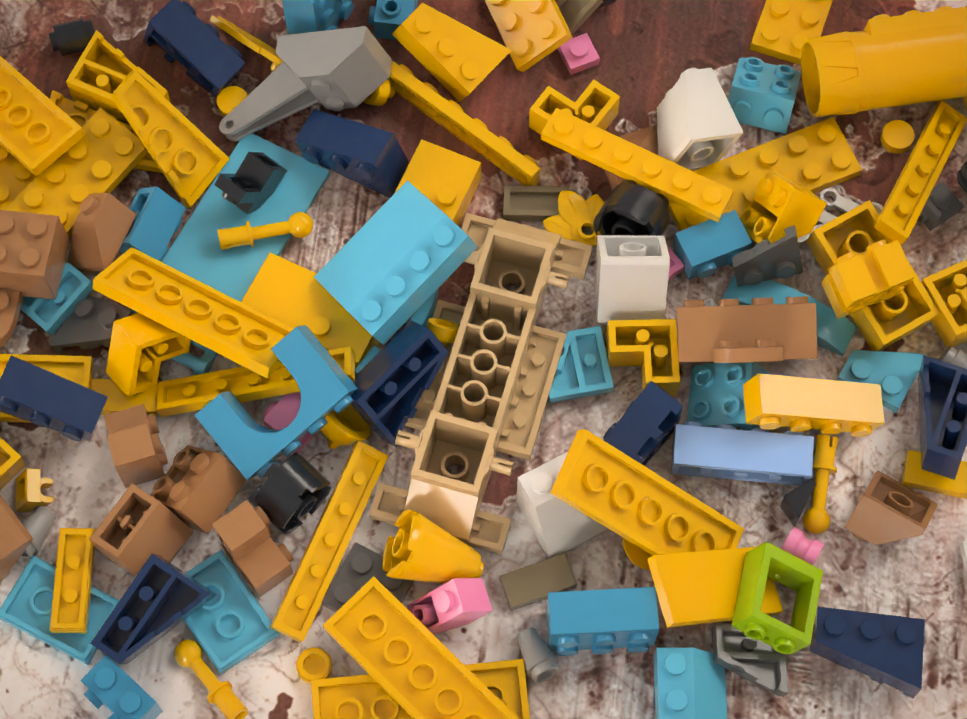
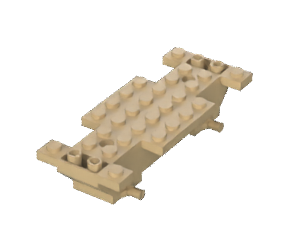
M466 213L461 229L478 246L464 261L474 264L475 273L470 286L469 298L466 307L438 300L433 318L454 322L459 325V329L454 343H446L445 348L449 353L430 388L423 391L415 406L418 410L413 419L409 417L405 425L421 430L419 436L399 430L395 440V445L415 449V461L410 474L409 490L379 482L369 512V518L394 525L402 512L410 509L426 517L468 546L502 555L512 519L480 511L491 471L510 476L513 469L514 461L511 462L497 458V451L527 460L531 459L567 335L536 326L548 284L566 290L570 277L584 280L593 246L561 238L560 234L499 218L496 221ZM512 283L520 288L516 291H508L504 286ZM451 464H459L464 470L460 474L453 475L448 473L446 468Z

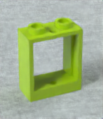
M767 541L746 552L731 626L744 632L751 639L760 640L772 646L775 651L782 654L790 655L811 644L823 570ZM767 577L796 591L790 626L761 612Z

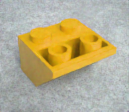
M768 170L765 177L759 181L756 187V194L750 206L744 210L741 222L749 237L757 243L768 239L772 244L786 236L784 229L794 225L798 239L812 233L827 202L799 183Z

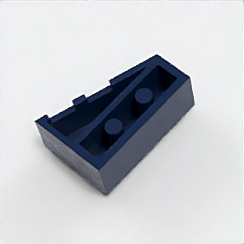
M12 355L0 378V412L32 422L44 428L59 431L62 435L74 441H81V439L89 440L108 396Z
M151 554L90 644L117 663L127 664L217 594L162 556Z

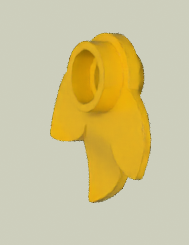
M563 190L558 197L559 214L543 220V225L548 232L560 234L561 238L595 247L597 245V235L594 231L593 222L604 201L598 194L592 195L585 201L578 193ZM590 227L593 233L585 235L581 229Z

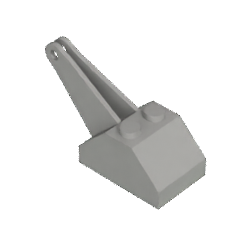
M366 26L278 36L275 53L283 62L221 120L219 129L229 141L237 142L268 125L318 102L331 111L356 108L390 77L392 59Z

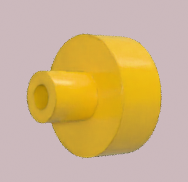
M387 79L364 102L369 105L382 106L388 98L394 96L395 88L390 85V81Z
M429 318L427 328L446 347L447 342L454 343L459 325L445 319Z

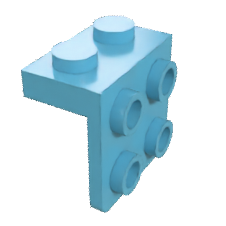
M755 57L740 58L728 102L738 122L786 134L801 73L788 65L777 66L765 63Z
M757 362L709 363L694 366L691 374L686 422H698L702 424V427L714 428L718 425L726 424L738 426L742 430L750 431L752 428H760V425L746 424L743 384L758 373H769Z

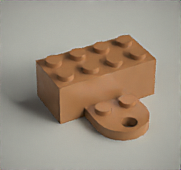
M0 210V348L13 335L24 296L54 300L57 298L70 239L59 216Z
M808 296L786 297V304H773V298H752V305H739V299H718V306H705L704 300H684V307H677L679 362L713 361L714 363L784 361V359H818L816 303H808Z

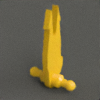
M214 15L211 16L210 21L217 27L223 29L250 49L273 62L270 67L272 72L283 62L275 53L276 49L220 16L218 18Z

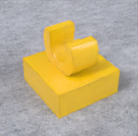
M27 468L15 479V511L29 513L37 505L44 507L52 503L54 497L44 496L41 493V488H49L53 485V480L48 477L41 478L40 469Z

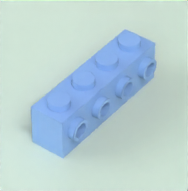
M683 422L682 425L676 424L673 434L671 474L800 486L812 477L814 436H805L803 432L786 431L784 434L770 433V430L752 428L750 431L736 430L735 426L726 424L718 425L716 428L702 427V424L698 422Z

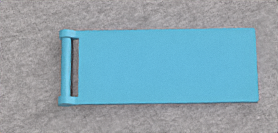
M250 134L238 142L229 156V161L218 173L161 261L240 302L269 252L280 256L292 235L285 234L253 240L254 247L246 245L221 250L217 229L246 225V221L250 222L251 227L288 221L289 217L296 212L306 213L329 177L328 169L313 164L305 158L254 134ZM248 152H263L285 168L287 172L266 202L256 211L246 214L236 205L226 200L222 196L223 191L214 184L220 174H236ZM130 309L134 314L138 313L135 310ZM191 340V345L205 351L202 357L198 358L187 352L170 358L194 370L193 373L195 375L209 373L218 353Z

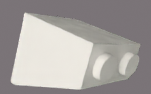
M690 68L685 70L657 107L658 155L691 171L720 161L744 133L712 68Z
M597 235V323H603L608 326V320L665 319L670 266L665 236Z
M568 452L521 475L517 481L516 503L548 558L566 553L610 530L550 494Z

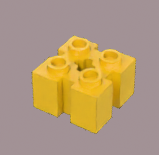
M885 240L875 242L866 248L867 252L862 255L855 256L854 252L847 253L835 260L836 264L828 269L829 275H826L821 284L837 319L859 311L870 304H876L898 295L905 288L904 286L908 285L915 278L898 240L888 244Z

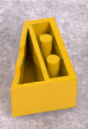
M424 3L392 34L459 102L468 96L512 51Z
M97 30L66 80L74 101L78 100L96 110L102 108L105 112L127 123L129 122L111 95L131 71L136 70L170 102L168 91L139 66L136 67L125 57L122 51L118 48L115 49Z

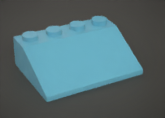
M407 180L314 278L374 338L384 345L478 246L443 211Z

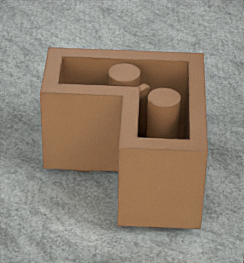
M144 404L104 415L108 435L106 436L113 463L125 488H129L132 483L139 485L165 476L162 465L168 464V460L158 435L160 431L155 414L148 415Z
M246 500L214 522L212 526L220 545L260 598L294 574L290 564L294 559L283 543L277 546L270 537L274 532L269 525L271 523L261 507L253 508L248 500Z

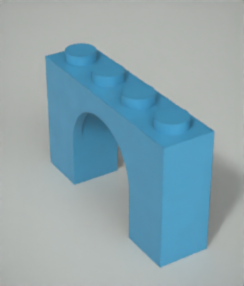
M306 325L295 327L271 348L294 377L300 389V409L296 418L289 426L282 430H274L260 425L250 416L231 391L218 394L195 415L246 480L257 475L260 479L264 478L266 471L282 454L288 457L302 445L299 439L309 432L311 435H314L328 423L325 419L327 415L333 410L337 413L341 412L354 401L351 395L358 388Z

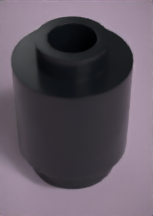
M83 18L53 25L54 32L49 33V38L53 51L60 50L61 55L65 56L84 51L95 30L91 19L83 21Z

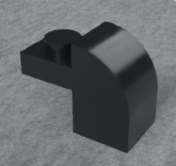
M248 152L236 174H220L214 185L223 191L222 196L226 200L236 205L246 214H250L259 209L274 193L287 170L263 152Z

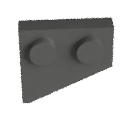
M795 225L784 229L786 236L771 244L768 239H765L756 244L752 249L745 250L731 257L737 287L756 285L760 282L777 278H790L793 275L803 273Z
M88 295L76 305L74 312L66 319L49 345L58 353L65 352V348L71 346H79L82 350L94 349L101 345L109 347L114 321L134 315L131 310Z
M714 624L711 632L713 660L715 663L777 696L784 697L789 693L785 654L775 651L772 646L760 640L747 637L744 632L732 627V624Z

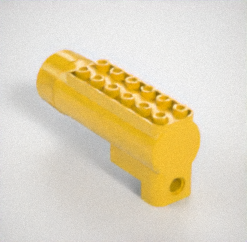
M943 6L934 11L922 13L919 10H912L903 15L892 17L887 14H881L869 19L864 31H844L805 39L801 47V80L805 101L813 117L857 114L858 112L961 97H963L967 113V6L960 8Z

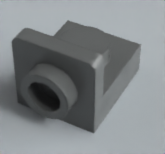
M941 182L932 189L917 221L925 224L931 231L961 212L963 204L947 185Z

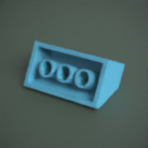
M656 648L653 657L655 719H727L725 668L714 662L713 653L696 648Z

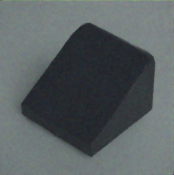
M810 479L785 494L780 507L793 526H796L816 485L814 479Z

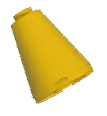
M407 509L397 518L394 526L399 527L395 537L388 536L383 553L382 568L383 571L388 572L386 576L393 579L447 583L455 578L481 577L484 563L481 561L479 552L416 511Z

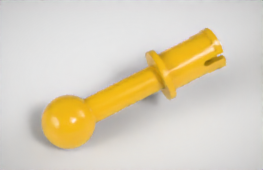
M296 212L289 217L288 221L251 227L250 222L246 221V225L217 229L220 248L225 250L246 245L254 247L253 240L285 234L304 238L312 232L313 220L307 213Z
M824 434L816 435L812 470L816 471V485L813 491L812 507L803 516V525L812 534L824 533L828 530L831 523L830 515L825 510L829 475L830 473H837L834 463L839 438L832 436V439H830V435Z
M194 640L179 642L174 650L175 661L184 668H191L210 691L207 696L208 702L215 704L227 719H244L248 714V709L233 692L232 684L229 681L220 682L201 659L202 649L200 645Z

